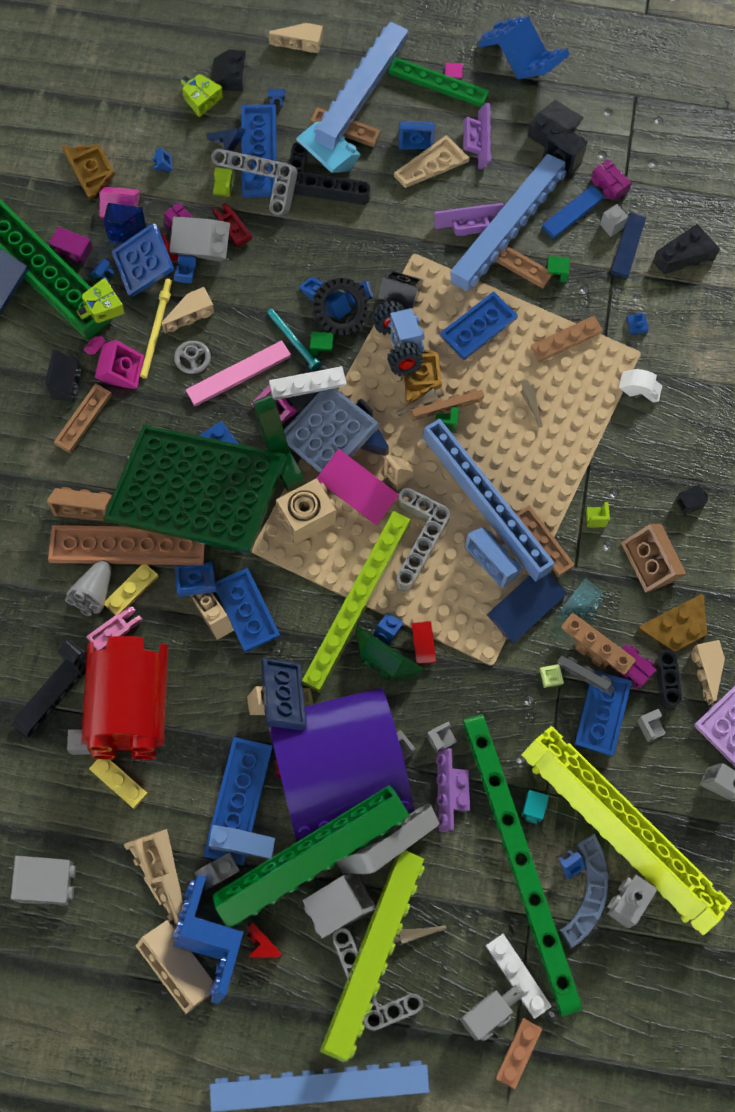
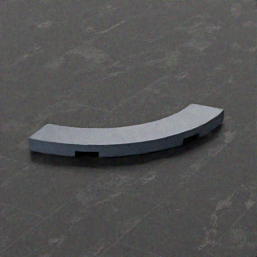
M595 834L577 844L584 860L587 884L584 899L577 914L565 927L559 930L570 949L579 944L590 933L601 916L607 898L608 872L605 855Z

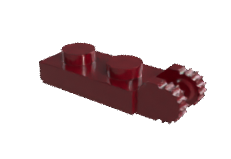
M226 203L221 205L226 213L224 216L216 208L212 210L218 221L230 223L229 237L237 248L252 240L250 232Z

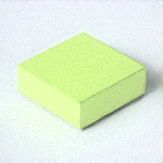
M559 664L539 669L544 688L564 684Z

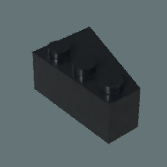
M696 224L657 250L652 262L663 274H667L693 264L694 266L699 265L703 261H713L716 259L720 248Z

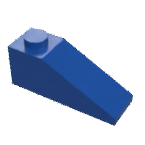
M311 276L299 286V289L314 302L313 295L317 293V288L321 287L323 282ZM339 290L333 291L326 299V314L338 321L351 311L345 294Z

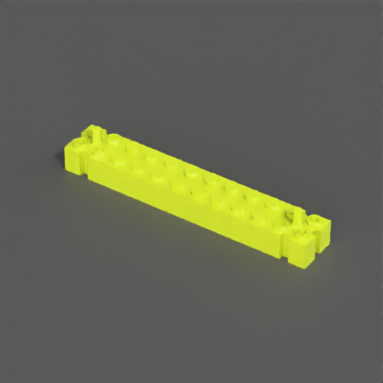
M552 726L549 727L522 754L527 763L534 766L532 772L536 775L540 773L589 824L599 831L604 839H607L615 847L618 853L622 854L630 862L633 868L637 869L645 877L648 883L657 888L662 897L668 900L676 908L677 912L682 915L681 920L684 923L692 920L693 928L702 935H705L721 920L724 912L732 902L720 890L717 892L712 887L713 884L570 743L566 744L562 740L563 736Z

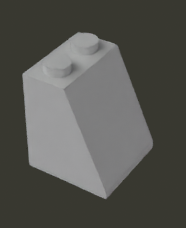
M15 856L11 899L25 904L70 905V900H73L74 887H71L72 878H75L76 866H73L72 861L64 859Z
M359 874L341 876L302 900L305 912L308 916H311L314 922V929L322 938L332 935L336 930L350 925L373 912L376 908Z

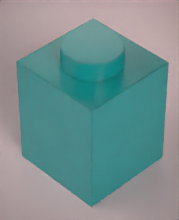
M529 790L526 794L521 817H524L525 821L537 824V822H541L549 796Z

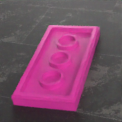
M340 449L335 452L317 476L319 483H323L328 490L374 525L379 523L399 496V494Z

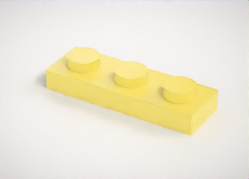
M142 564L105 601L104 606L114 615L121 614L159 577L158 574L147 564Z
M97 759L89 768L133 809L148 795L144 789L110 759Z

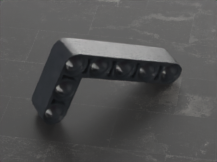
M295 142L292 145L288 164L298 167L296 168L297 178L293 194L355 204H367L369 202L371 191L369 183L360 180L305 172L308 160L307 149L299 142ZM287 168L286 176L290 173L289 168Z
M70 639L66 640L58 650V654L64 662L12 721V726L26 737L33 735L86 672L87 653Z

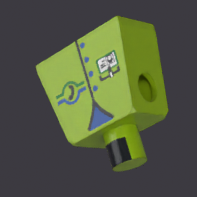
M198 74L193 79L189 76H184L181 80V84L184 86V99L199 117L223 98L222 87L201 74Z
M106 278L82 294L85 305L77 309L81 319L91 315L96 323L125 314L122 303Z

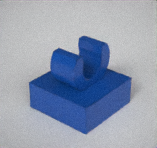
M268 89V98H271L270 104L274 105V100L278 99L280 106H283L282 98H286L285 89Z
M162 148L155 150L156 156L152 158V161L156 165L153 166V169L156 171L163 169L167 173L172 171L171 155Z
M103 259L89 276L94 280L99 277L102 280L106 278L105 273L111 276L114 272L112 269L107 268L110 262Z
M635 313L634 315L627 316L626 320L630 335L648 332L645 314Z
M569 850V858L564 860L563 857H559L564 875L568 879L585 869L582 856L578 852L574 854Z

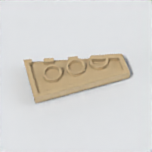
M446 135L394 172V177L407 188L469 162V157Z

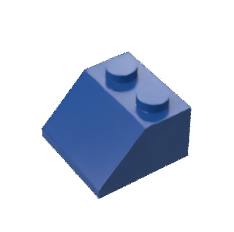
M399 121V149H428L434 144V122Z

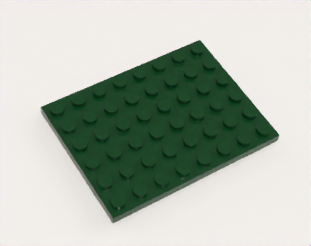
M143 425L103 519L108 523L251 554L284 466L286 454Z

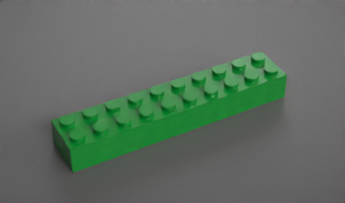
M0 199V249L29 267L24 279L88 341L113 321L115 317L100 323H96L91 315L84 319L80 318L77 309L85 305L82 294L91 287Z
M388 785L214 893L215 909L228 928L232 926L237 927L248 916L260 913L264 906L269 903H276L281 898L280 896L287 892L295 891L304 881L309 882L313 880L320 871L332 868L336 861L341 858H348L352 855V851L359 847L367 846L371 842L370 840L376 836L381 837L385 835L392 826L401 825L410 815L396 792Z

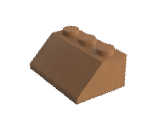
M62 487L61 489L55 488L47 503L54 516L105 522L103 517L112 495L107 492L91 493V491L85 489L75 491L68 487Z
M649 524L621 542L645 593L668 585L686 575L662 524Z

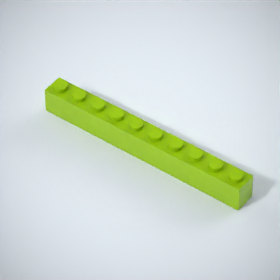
M395 511L392 512L302 680L303 685L321 694L410 527L409 518Z
M404 850L394 859L321 1046L320 1052L342 1062L347 1061L349 1058L352 1059L357 1047L354 1043L364 1030L362 1022L364 1017L368 1016L371 1011L372 1004L370 1001L372 996H376L379 990L380 975L383 976L387 969L388 963H385L387 956L391 955L395 948L393 940L395 935L398 936L403 924L400 923L402 917L406 916L409 911L410 904H408L410 896L413 897L416 892L417 885H415L417 877L420 878L424 871V866H422L424 859Z

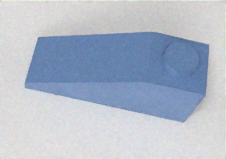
M213 825L209 847L213 850L271 859L275 838Z

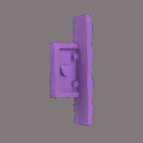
M486 103L478 111V120L469 117L463 120V149L478 154V169L481 170L491 161V111L489 103Z
M503 203L437 211L434 212V226L436 229L453 227L456 236H466L467 234L474 233L482 234L490 224L489 222H492L504 205Z
M449 748L440 750L436 757L439 832L454 829V811H470L469 770L452 768V749Z

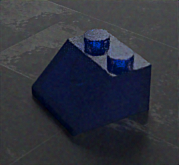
M107 203L103 222L109 241L115 243L126 242L147 227L143 207Z

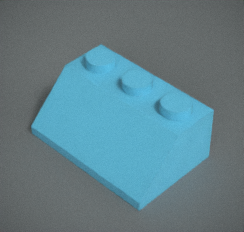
M315 122L297 137L296 140L331 173L350 172L361 155L356 151L354 145L344 140V136L341 137L333 150L315 142L314 129L316 124L321 122Z

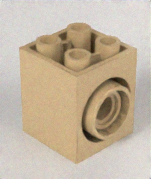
M317 478L276 499L277 514L295 544L336 524V503L333 499L328 498V491L323 483L320 484Z

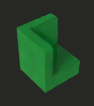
M548 256L546 263L547 273L560 274L559 282H567L570 258Z
M311 331L310 354L317 357L318 350H332L333 333Z
M451 407V414H436L435 421L441 419L451 433H456L459 408Z

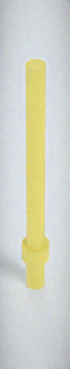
M165 279L163 290L159 294L160 302L140 373L141 378H147L165 307L171 296L169 292L172 280Z

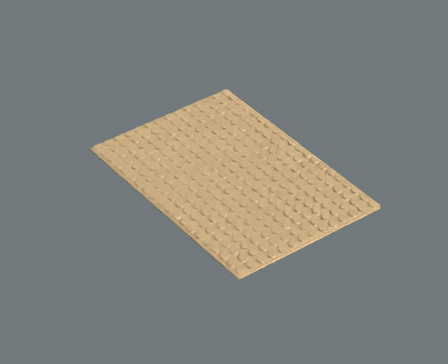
M413 254L403 274L424 280L412 310L414 315L418 316L419 328H422L424 331L425 339L422 340L424 349L439 353L442 388L440 389L443 390L445 395L439 399L444 401L455 394H459V396L465 395L467 391L472 389L477 391L483 390L485 396L482 402L459 408L457 432L452 433L515 514L530 505L549 532L555 537L623 393L619 389L622 373L634 370L641 354L640 351L599 334L539 362L530 348L531 344L576 323L480 281L467 292L450 283V271L452 269L418 254ZM494 291L518 315V318L463 361L440 337V332ZM374 325L345 377L346 386L340 387L338 391L354 404H357L359 399H363L373 410V419L380 424L379 430L389 446V455L402 458L405 463L408 462L413 467V479L396 493L400 494L403 489L410 488L449 509V522L411 590L401 591L396 585L398 572L427 522L402 510L398 505V496L379 523L374 525L327 489L328 498L333 499L337 506L336 524L295 544L277 514V505H275L255 541L252 553L347 598L392 512L395 511L410 519V527L367 608L384 616L389 613L404 622L403 625L412 628V623L431 621L433 639L492 666L495 664L507 638L486 614L529 577L530 574L520 563L522 569L520 576L502 589L465 549L468 534L484 527L487 531L489 530L493 533L499 545L505 546L509 556L519 562L423 440L424 428L435 422L436 415L412 421L411 411L397 415V411L409 405L406 404L403 374L398 376V374L392 373L387 360L390 350H395L391 335L388 332L386 335L380 334ZM524 380H528L530 385L534 384L539 414L543 424L542 428L538 426L531 409L520 393L523 387L521 382ZM447 411L441 414H451V411ZM360 448L351 458L390 487L383 479L385 456ZM300 459L298 467L307 484L316 479L320 473L305 460ZM286 487L280 497L288 494ZM409 497L403 498L405 502L412 501ZM426 506L419 507L423 511L428 510ZM442 514L436 515L438 519H445V516ZM434 530L427 531L430 535L437 534ZM424 545L418 547L421 551L428 550ZM415 561L409 563L412 567L419 566ZM406 577L400 579L403 583L410 582V579Z

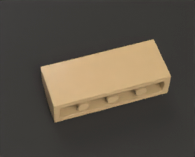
M167 920L144 935L135 946L185 1014H187L210 996L209 991L213 980L191 951L174 946L175 939L172 938L174 928Z

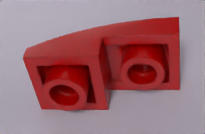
M431 621L412 623L416 664L436 663Z

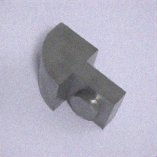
M229 852L197 870L194 874L196 877L198 874L206 877L203 891H206L240 870Z

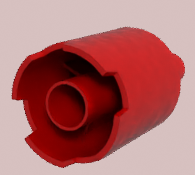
M111 636L108 637L106 649L97 651L94 649V642L87 644L81 742L87 745L88 750H91V758L101 760L115 759L116 750L132 751V758L136 760H154L157 758V748L164 745L169 650L166 644H160L159 653L144 650L143 637Z

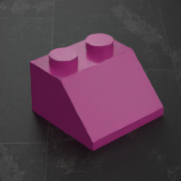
M117 340L103 344L95 378L108 385L136 389L144 355Z

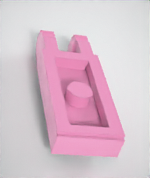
M133 607L128 608L121 614L118 613L87 636L90 642H94L96 651L106 649L108 637L124 636L131 631L130 629L142 622L143 619L137 616L127 624L124 620L135 613Z

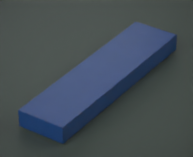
M593 185L542 224V229L555 239L604 199V195Z

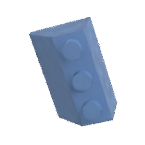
M482 527L470 532L467 536L465 549L502 589L520 576L522 571L520 563L515 558L512 559L509 556L505 546L498 544L491 531H487Z

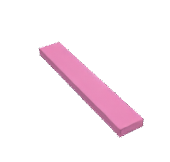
M281 340L186 389V393L196 407L291 358V354Z

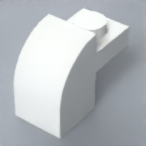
M634 369L622 373L619 389L630 397L642 394L654 403L659 401L663 385L656 381V374L646 370Z

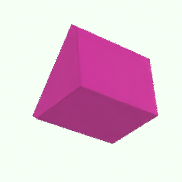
M104 187L100 191V219L135 222L140 190Z

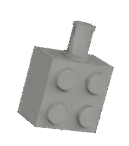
M637 875L631 878L628 877L626 880L624 879L618 888L620 891L619 895L617 894L616 897H613L607 905L609 908L607 915L626 928L635 926L658 889Z
M516 984L502 997L497 991H494L459 1020L475 1040L481 1039L485 1041L494 1034L492 1030L494 1027H502L511 1019L509 1015L513 1011L510 1007L520 998L524 997V994L520 991L514 996L520 989Z

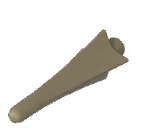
M524 380L521 382L523 387L520 393L531 409L538 426L542 428L543 424L539 414L534 384L530 385L528 380Z
M434 388L418 400L397 411V415L411 411L413 407L424 404V406L430 405L432 401L445 396L443 390L440 389L435 392Z
M443 925L422 929H401L399 935H395L393 943L399 942L401 946L418 938L444 931L447 927Z

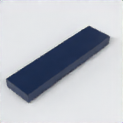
M629 212L611 274L628 279L646 217Z

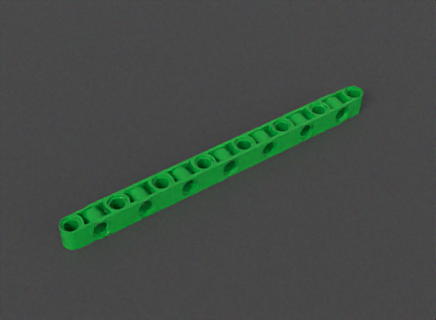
M483 714L463 719L471 751L561 1017L582 1011V1005L485 718ZM476 741H485L486 747L479 748ZM496 778L499 781V786L494 787L490 785L489 779ZM502 817H510L512 825L507 826L503 824ZM516 856H523L525 865H518L515 860ZM531 895L539 899L538 906L530 904L529 897ZM544 936H549L552 939L553 944L551 947H546L543 944ZM559 977L566 980L567 985L565 989H560L557 986V979Z

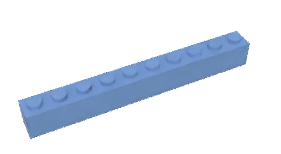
M391 21L387 27L382 29L380 37H377L374 41L373 48L370 47L368 49L366 58L361 59L359 68H355L351 79L346 81L344 90L339 91L337 100L332 101L329 111L324 113L321 123L316 124L314 129L315 142L331 150L335 148L394 58L404 46L408 34L407 29Z
M549 154L544 157L450 271V283L467 292L478 284L479 278L487 273L492 262H496L500 252L507 248L509 241L517 236L519 229L526 225L531 214H535L540 203H544L549 192H552L558 181L564 178L566 174L564 161Z
M441 419L424 428L423 440L536 582L550 573L555 564L554 561Z
M410 1061L409 1066L401 1067L399 1062L388 1063V1068L379 1069V1064L366 1065V1070L359 1071L357 1066L344 1067L345 1072L337 1073L336 1068L323 1069V1074H315L314 1070L301 1071L302 1076H293V1072L280 1073V1078H271V1074L258 1075V1080H250V1076L237 1077L236 1082H228V1078L215 1079V1083L210 1084L211 1112L428 1093L427 1065H422V1061Z

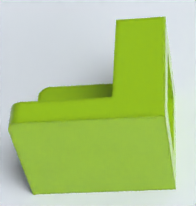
M215 167L213 195L230 197L234 180L233 170Z
M604 502L602 507L586 508L587 528L607 526L610 520L608 502Z

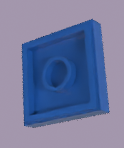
M213 561L204 562V565L175 566L178 597L217 592Z

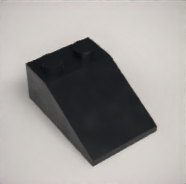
M554 100L532 120L527 137L545 147L548 135L572 133L584 116Z

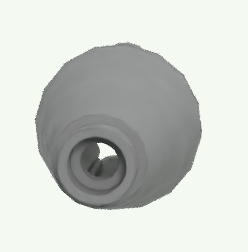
M105 561L95 563L68 590L65 601L79 608L81 613L86 616H91L92 613H100L104 608L112 569L110 564Z

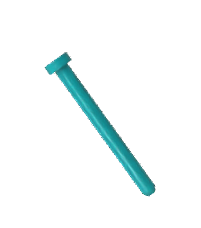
M269 309L267 311L268 315L308 361L309 368L312 371L318 369L321 366V361L315 359L273 309Z

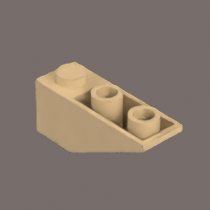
M310 23L269 32L270 45L319 53L323 39V26Z
M204 287L188 293L163 320L162 327L164 333L174 332L179 327L191 325L196 320L208 318L214 313L213 303Z
M213 593L191 595L192 600L217 640L234 631L227 614Z
M719 640L697 644L691 652L692 660L698 668V680L702 682L704 688L702 689L704 699L707 700L708 705H712L717 699L725 660Z

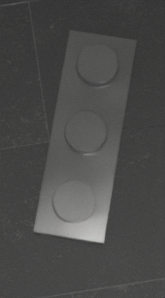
M561 655L557 661L561 669L611 696L614 692L612 680L604 675H601V677L596 675L595 671L588 666L583 668L572 657L567 659Z

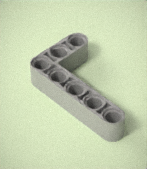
M217 149L212 153V161L216 165L275 178L269 209L272 214L277 216H286L289 213L297 178V170L294 166L223 149ZM224 154V160L220 162V156ZM240 157L241 162H240V164L237 166V165H236V160H237V158ZM256 161L257 166L255 169H252V163ZM272 164L273 171L269 173L268 167ZM286 168H289L290 170L288 176L284 175V171ZM285 185L286 192L281 194V188ZM281 203L282 210L278 212L277 207Z
M405 488L399 494V507L427 523L398 572L396 585L401 591H409L415 584L444 532L450 517V511L446 506L410 488ZM409 497L412 501L405 502L403 498ZM426 506L428 510L423 511L419 507ZM442 514L445 516V519H438L436 515ZM434 530L437 534L430 535L427 531ZM424 545L428 550L421 551L418 547ZM415 561L419 566L412 567L409 563ZM406 577L410 579V582L403 583L400 579Z
M431 804L418 808L406 818L404 823L398 826L394 825L385 835L376 838L363 848L359 847L352 851V855L348 858H341L336 861L341 873L369 874L375 872L436 828L440 823Z
M341 928L335 931L333 943L348 980L353 964H346L344 956L347 953H352L357 957L358 951L351 933L347 929ZM345 933L348 936V942L343 945L339 944L336 941L338 934ZM409 994L379 1007L373 995L371 1001L372 1008L369 1015H377L380 1020L379 1024L376 1027H371L367 1021L369 1015L364 1017L363 1022L369 1030L381 1029L418 1013L423 1007V1001L419 995ZM409 998L417 999L419 1006L416 1010L408 1008L407 1001ZM390 1006H396L399 1010V1015L395 1019L390 1018L387 1014Z

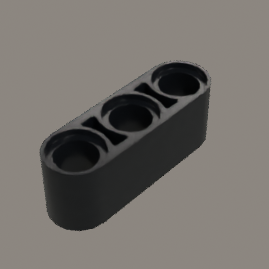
M664 650L656 659L659 696L662 707L672 710L682 700L678 660L673 651ZM662 658H668L670 660V664H665ZM665 676H669L672 679L673 683H667L665 681ZM667 695L673 696L675 703L669 702Z

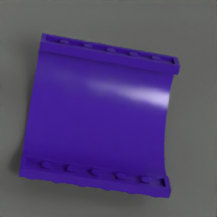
M382 688L305 706L306 728L304 731L268 726L296 842L388 785L396 792L407 812H414L403 754L391 711Z

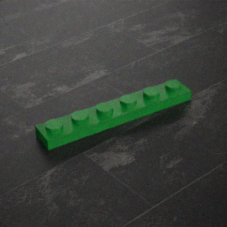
M397 57L394 58L388 72L390 75L479 107L484 106L489 95V90Z

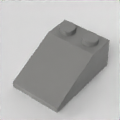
M173 217L169 253L190 255L196 258L222 262L226 259L230 223L212 219Z

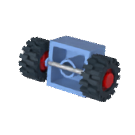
M390 301V304L384 302L385 305L380 304L379 308L376 307L374 309L375 312L372 313V319L376 330L380 334L386 335L388 332L391 335L395 350L391 349L387 355L391 371L395 375L398 374V376H402V374L407 376V373L412 375L413 371L417 372L418 368H421L423 364L422 352H424V344L422 340L425 339L424 331L422 328H419L418 316L414 315L412 308L404 310L399 302H395V304L394 301Z

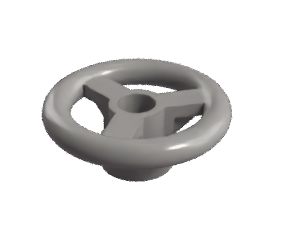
M199 341L184 342L176 349L174 355L176 366L188 374L202 372L207 368L211 359L209 349ZM205 353V361L201 366L197 367L196 361L198 357ZM180 357L186 358L191 363V368L182 365Z

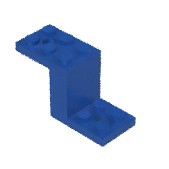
M518 16L513 20L510 18L504 22L499 21L493 25L494 29L483 33L482 38L477 41L480 48L499 43L517 79L547 74L570 55L567 48L561 50L557 48L552 52L546 51L529 16L522 18Z
M198 874L195 881L191 880L186 889L184 898L187 900H185L180 909L178 918L181 920H179L175 927L172 938L175 939V947L220 960L215 969V974H218V976L212 982L209 995H212L210 1002L219 1004L226 996L243 932L194 917L206 879L205 876Z

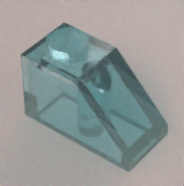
M585 578L564 604L560 613L562 615L590 612L593 607L597 609L603 601L601 596L604 591Z

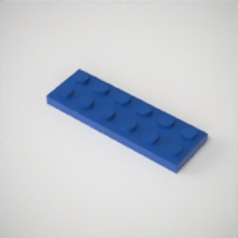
M276 104L241 105V128L245 129V133L241 138L242 154L277 161ZM256 161L252 163V169L256 168ZM272 164L268 167L269 173L273 171ZM242 171V197H271L275 178Z
M233 737L203 857L217 860L229 853L210 849L209 841L213 825L252 833L273 749L272 745ZM231 853L235 863L244 866L246 855Z

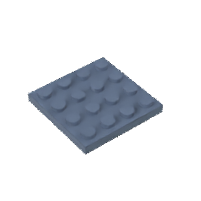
M334 388L320 391L284 429L289 448L320 473L338 449L351 458L380 427V424Z

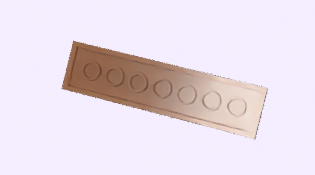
M52 525L48 561L49 563L85 564L105 561L108 564L204 565L205 544L124 526Z

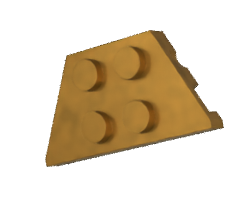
M62 145V150L89 201L93 200L115 176L100 145H78L77 147Z
M424 349V352H422V367L418 368L417 372L413 371L412 375L407 373V376H404L406 404L418 400L433 388L435 391L442 388L438 352Z
M703 594L639 626L638 630L641 633H646L653 638V641L662 644L665 649L671 650L674 653L706 637L708 633Z

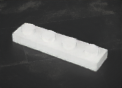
M342 366L269 380L274 400L344 387L347 384Z
M504 934L486 945V948L511 986L514 987L516 984L520 988L516 993L523 992L524 997L520 999L533 1019L552 1007Z

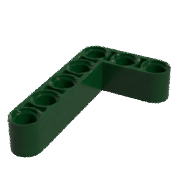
M271 394L253 401L252 403L267 450L286 454L280 478L289 493L305 485L306 482L290 453L277 406Z

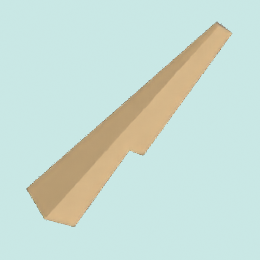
M167 829L125 843L126 850L130 849L135 857L133 862L136 866L140 865L145 874L144 880L159 905H164L169 913L167 916L168 920L173 921L177 926L179 920H181L178 916L183 906V900Z

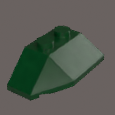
M356 627L355 635L360 660L363 661L362 664L370 670L372 668L379 672L378 675L385 680L390 679L391 681L421 676L423 672L422 667L361 627Z

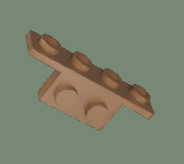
M571 613L561 626L562 630L576 639L574 643L576 650L580 654H586L590 657L591 661L598 667L606 668L609 664L625 675L636 661L635 658L574 613Z

